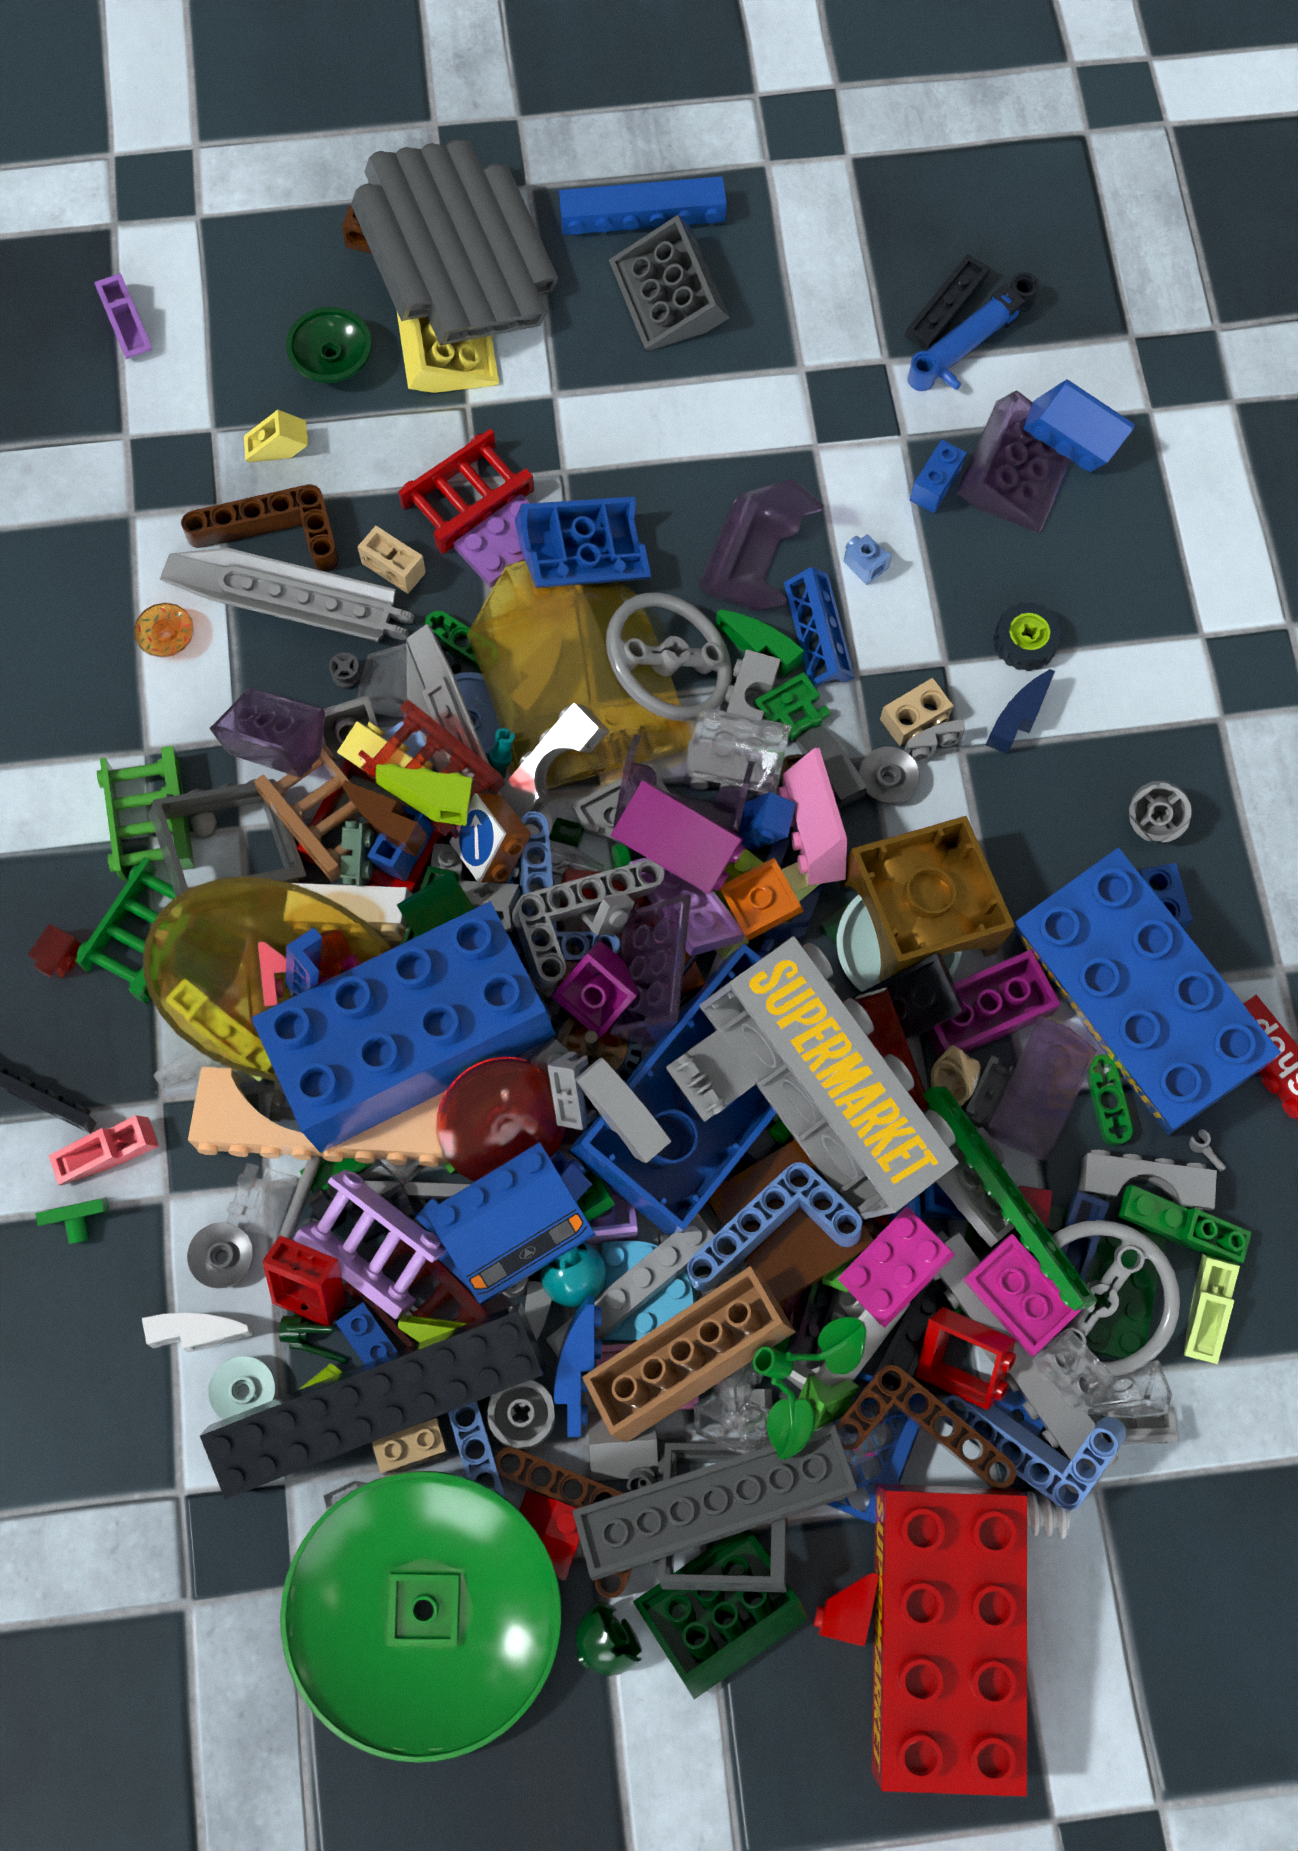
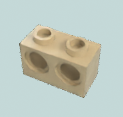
M376 525L358 546L361 563L407 594L410 593L426 573L421 554Z
M931 678L884 706L880 720L901 747L922 731L948 722L953 704L936 681ZM931 704L935 706L937 710H928L924 707V705ZM908 719L912 722V725H904L899 720Z
M437 1418L372 1442L380 1473L384 1476L449 1454L440 1421Z

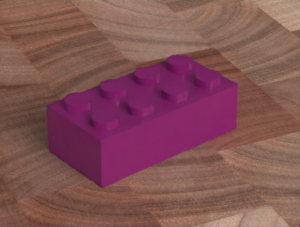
M1029 950L955 982L954 984L966 1008V1012L927 1031L926 1034L938 1058L953 1045L966 1054L1054 1015L1061 1004L1033 951Z

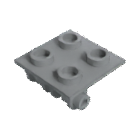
M719 1030L665 1067L704 1122L725 1109L728 1104L757 1084Z

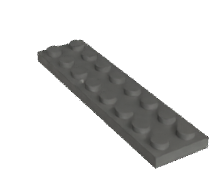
M832 1425L814 1431L805 1447L788 1459H778L776 1450L771 1445L572 1510L589 1575L591 1580L594 1581L856 1495L858 1491L836 1427Z

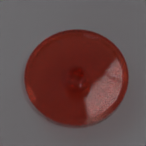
M514 1057L488 1059L473 1065L461 1073L445 1092L436 1117V1134L443 1154L457 1172L474 1182L539 1142L550 1158H552L562 1142L566 1127L557 1125L549 1075L536 1064Z

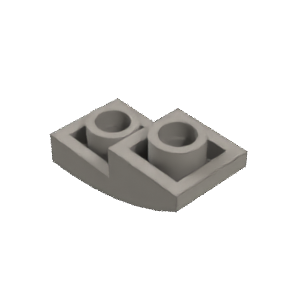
M964 720L945 722L922 731L906 743L904 751L910 754L915 761H923L934 756L936 747L939 744L942 747L956 745L958 742H961L965 732Z

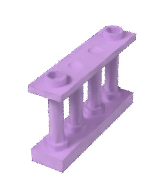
M345 1169L330 1177L328 1181L329 1184L338 1190V1193L319 1223L313 1221L300 1228L293 1239L300 1244L337 1258L341 1277L394 1319H398L408 1312L416 1301L408 1293V1288L426 1259L432 1263L446 1254L447 1250L437 1235L425 1231L364 1184L363 1179L359 1175ZM350 1199L362 1208L364 1212L345 1243H343L332 1234L331 1228ZM374 1219H376L389 1229L390 1232L369 1263L357 1254L356 1249ZM400 1239H402L416 1252L397 1282L394 1283L383 1274L382 1268Z

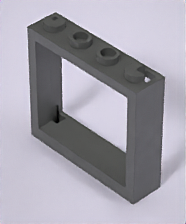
M256 779L239 785L224 784L217 789L205 791L203 789H195L183 795L174 796L166 794L165 798L153 800L150 817L181 913L288 892L290 883L303 884L306 873L293 835L259 795L254 784ZM262 802L284 869L188 887L166 819Z
M665 1443V1452L660 1454V1461H658V1473L663 1475L664 1481L678 1476V1463H719L771 1446L772 1444ZM788 1517L771 1523L770 1576L673 1574V1554L653 1561L654 1578H658L661 1588L667 1590L787 1592Z

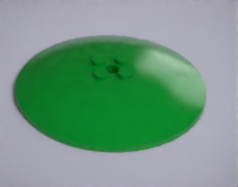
M409 1471L373 1480L356 1488L330 1507L312 1526L292 1560L285 1580L280 1610L281 1639L289 1672L296 1688L316 1717L341 1739L362 1751L386 1759L416 1763L451 1759L472 1752L488 1744L517 1722L531 1706L550 1673L556 1656L561 1627V1596L557 1575L546 1546L533 1525L509 1500L493 1489L460 1475L437 1471ZM419 1600L431 1602L434 1608L432 1616L429 1618L417 1616L414 1610L416 1602Z

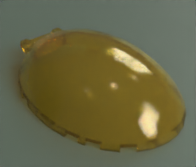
M231 877L216 879L191 887L175 897L158 914L146 938L143 951V974L149 995L156 1008L177 1035L202 1054L224 1066L249 1075L279 1081L251 1017L276 1006H264L258 942L269 943L286 957L287 945L312 928H315L322 937L319 978L353 954L362 964L391 950V947L365 920L349 911L346 907L317 892L289 882L269 878ZM286 972L276 973L277 979H283L284 997L279 998V1004L292 998L285 988Z

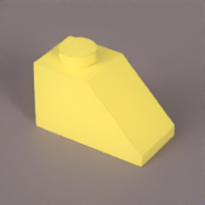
M276 410L244 435L245 461L248 462L292 458L308 446L306 420L280 410Z

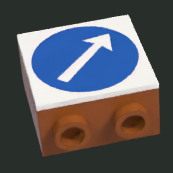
M474 793L469 804L466 826H457L450 844L477 882L506 883L531 833L502 795Z

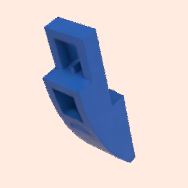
M588 1295L575 1313L563 1339L558 1357L554 1404H567V1437H581V1425H588V1404H581V1392H588L582 1377L588 1372L581 1371H592L595 1359H601V1339H595V1327H601V1306H594V1295Z

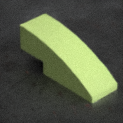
M1202 1254L1189 1313L1184 1349L1185 1356L1218 1364L1234 1304L1232 1295L1240 1268L1235 1262Z

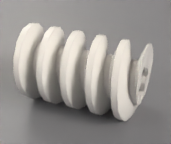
M1027 1492V1526H1031L1033 1536L1037 1537L1040 1528L1044 1527L1047 1538H1051L1054 1528L1059 1531L1060 1538L1065 1539L1070 1525L1071 1510L1061 1508L1042 1493L1036 1499L1033 1492Z

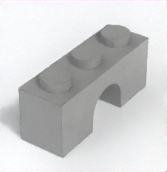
M747 649L743 660L737 659L733 676L737 677L735 686L729 684L725 697V702L729 703L726 712H720L716 728L721 729V741L754 750L762 726L764 711L752 708L747 704L746 699L752 695H764L773 690L781 659Z

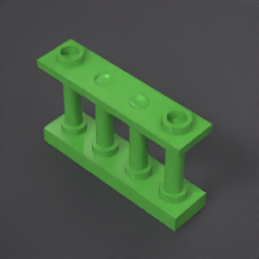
M173 745L161 747L162 759H158L157 763L114 771L106 757L100 758L101 770H97V780L100 788H104L112 854H108V864L110 871L115 872L121 881H128L126 867L140 864L144 857L148 858L151 862L164 860L160 848L124 854L122 838L155 833L152 821L120 826L118 810L151 805L154 799L165 798L166 794L174 796L184 794L180 761ZM155 775L165 777L166 786L161 787L160 791L121 798L116 796V782ZM188 817L166 819L170 833L173 832L174 845L182 870L195 868Z

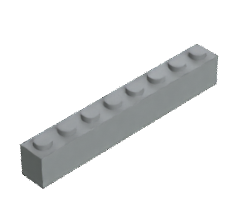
M960 1232L955 1233L944 1241L955 1255L933 1277L934 1281H937L939 1278L947 1288L943 1294L954 1309L960 1307L967 1318L1014 1338L962 1280L980 1261ZM1015 1341L1013 1353L1016 1354V1360L1011 1371L1007 1373L1005 1381L1009 1383V1388L1013 1393L1019 1390L1026 1402L1022 1406L1033 1421L1039 1418L1046 1430L1042 1432V1435L1054 1450L1059 1448L1065 1458L1071 1461L1096 1425L1044 1351L1041 1349L1035 1356H1030ZM983 1349L986 1356L994 1365L997 1355ZM1116 1454L1108 1466L1119 1459ZM1083 1458L1088 1467L1096 1468L1091 1460Z

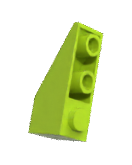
M397 764L376 765V784L435 822L466 826L472 777H465L460 773H437L427 768H419L417 770L402 768Z

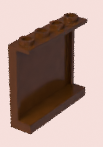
M796 1139L718 1186L707 1202L722 1227L731 1221L793 1163L801 1162L807 1164L825 1181ZM800 1176L791 1180V1184L795 1187H803L808 1183L807 1179ZM772 1199L767 1203V1206L774 1210L780 1209L784 1205V1202L780 1199ZM821 1199L816 1201L814 1206L819 1210H827L832 1204L828 1200ZM799 1207L743 1261L747 1268L751 1266L764 1276L778 1303L783 1308L786 1306V1300L857 1258L876 1239L877 1235L870 1223L866 1221L862 1223V1234L858 1243L851 1247H842L835 1243ZM748 1221L743 1226V1229L747 1232H755L760 1228V1224L756 1221ZM848 1222L838 1226L839 1231L845 1234L852 1233L856 1229L853 1224Z

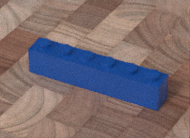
M723 176L559 190V208L563 235L658 228L677 215L687 225L714 224L726 221L727 202Z

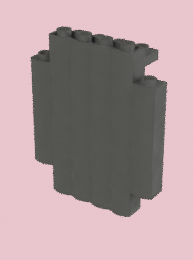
M458 139L449 142L447 145L430 143L422 149L404 147L396 153L378 151L372 154L364 171L368 184H363L355 190L351 206L401 321L427 316L440 346L541 326L547 311L540 295L552 293L559 278L507 165L491 164L483 170L471 141H461Z

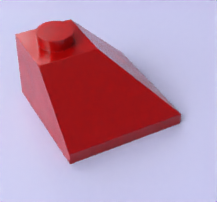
M526 1490L519 1511L533 1525L544 1542L553 1562L557 1578L566 1581L580 1543L572 1510L578 1508Z
M864 1574L825 1599L823 1606L817 1605L813 1626L818 1627L817 1635L858 1646H865L879 1574Z

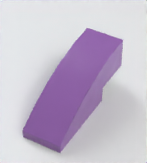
M121 273L94 282L125 359L153 350Z

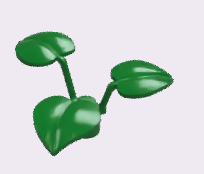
M844 1317L828 1323L818 1336V1344L823 1351L819 1354L785 1353L790 1336L772 1348L761 1347L756 1351L752 1360L754 1370L758 1374L771 1377L772 1385L778 1386L789 1399L777 1401L770 1409L767 1417L768 1436L776 1450L778 1459L785 1460L800 1452L810 1440L815 1427V1412L810 1401L805 1399L796 1401V1395L782 1382V1379L788 1377L793 1371L792 1361H821L825 1359L827 1368L835 1374L843 1375L853 1371L863 1357L867 1329L865 1323L860 1319Z

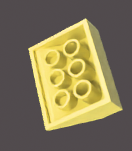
M397 312L408 389L438 393L498 385L499 378L492 336L440 346L427 316L401 321Z

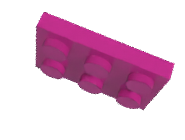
M906 1206L837 1279L876 1321L886 1328L954 1257L955 1253Z
M1013 1234L1005 1238L962 1279L1030 1356H1035L1081 1311H1073L1072 1308L1063 1303L1057 1286L1042 1273L1039 1263Z

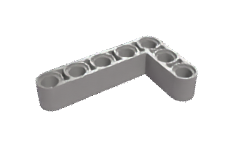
M644 860L522 895L513 909L512 916L534 982L541 988H552L558 984L565 974L566 965L552 922L580 915L583 911L599 909L603 898L628 895L633 900L654 893L664 879L663 867L652 860ZM647 872L651 874L654 878V883L645 882L641 877V873ZM617 880L623 883L625 891L615 890L611 881ZM582 889L592 890L596 899H586L582 894ZM551 898H562L566 903V907L557 908L552 903ZM525 905L533 907L536 911V916H526L523 914L521 907ZM531 936H542L546 941V946H536L533 944ZM543 965L552 966L556 971V976L547 977L542 972L541 967Z

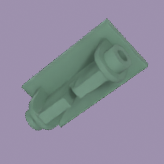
M346 821L345 827H342L341 849L353 850L352 855H341L340 877L343 878V884H355L356 879V886L368 884L369 879L372 878L373 862L367 855L375 843V831L371 829V825L368 822L359 823L358 827V821Z

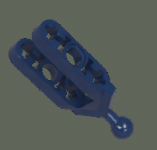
M791 834L772 844L766 862L775 858L781 869L791 843ZM824 883L820 884L800 901L804 912L796 915L793 923L785 921L760 934L763 943L760 950L755 952L759 957L764 958L773 951L775 944L784 943L793 936L797 940L804 939Z

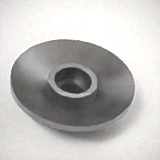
M880 747L871 751L863 759L859 769V774L867 785L866 794L872 799L886 804H895L908 799L915 792L920 778L919 768L914 758L906 751L896 747ZM890 776L893 782H885L883 777Z
M224 1222L210 1224L201 1229L190 1242L187 1252L189 1270L197 1281L207 1287L220 1289L233 1286L241 1281L250 1270L253 1262V1246L248 1235L238 1226ZM221 1252L228 1253V1259L224 1263L217 1261V1256Z

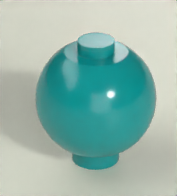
M583 1242L541 1268V1284L546 1294L555 1303L570 1308L580 1307L588 1295H594L595 1299L601 1293L606 1281V1267L598 1251Z

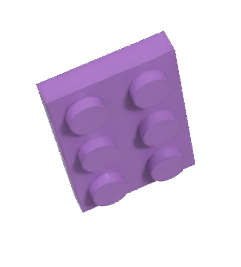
M522 494L518 495L453 543L454 549L490 588L526 563L520 549L515 524L521 504H529Z

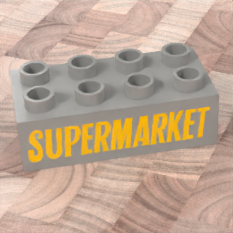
M793 936L730 981L699 1006L715 1029L720 1031L757 1083V1087L828 1185L859 1214L861 1220L896 1213L959 1163L949 1150V1147L955 1143L954 1133L947 1122L935 1111L928 1110L923 1114L909 1095L908 1091L914 1087V1080L907 1067L892 1054L882 1058L867 1037L874 1030L873 1023L863 1007L851 998L842 1003L826 980L833 975V970L823 952L812 943H807L802 947Z

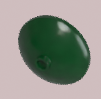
M322 307L305 313L292 325L286 339L287 355L294 369L303 377L320 383H336L351 378L366 365L372 350L371 335L364 321L355 313L338 307Z

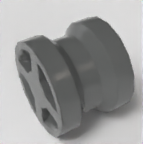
M342 652L336 654L331 659L329 669L333 682L337 687L348 690L359 684L362 674L358 660L354 655Z

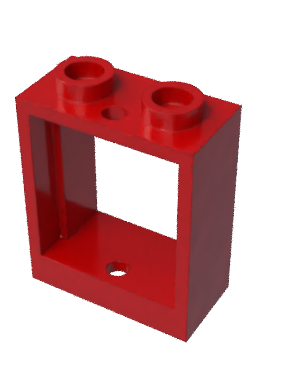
M279 1235L262 1260L272 1304L321 1325L331 1326L346 1303L338 1259ZM303 1306H308L307 1310H302L301 1308Z
M943 1307L929 1319L915 1377L989 1410L997 1400L1001 1402L1008 1391L1009 1383L1005 1380L1007 1373L1011 1371L1016 1360V1354L1013 1353L1016 1339ZM950 1334L997 1355L990 1383L943 1362Z

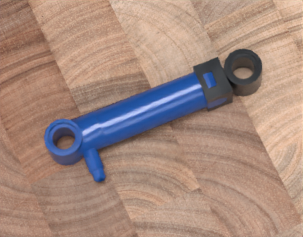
M1027 272L1016 274L1012 279L1011 286L1007 283L1003 284L992 293L990 301L928 350L916 353L911 360L907 377L908 384L917 391H927L932 388L935 380L940 377L947 385L951 386L954 390H958L961 387V382L948 369L1002 326L1008 328L1021 317L1022 312H1026L1033 307L1039 288V281L1036 276Z

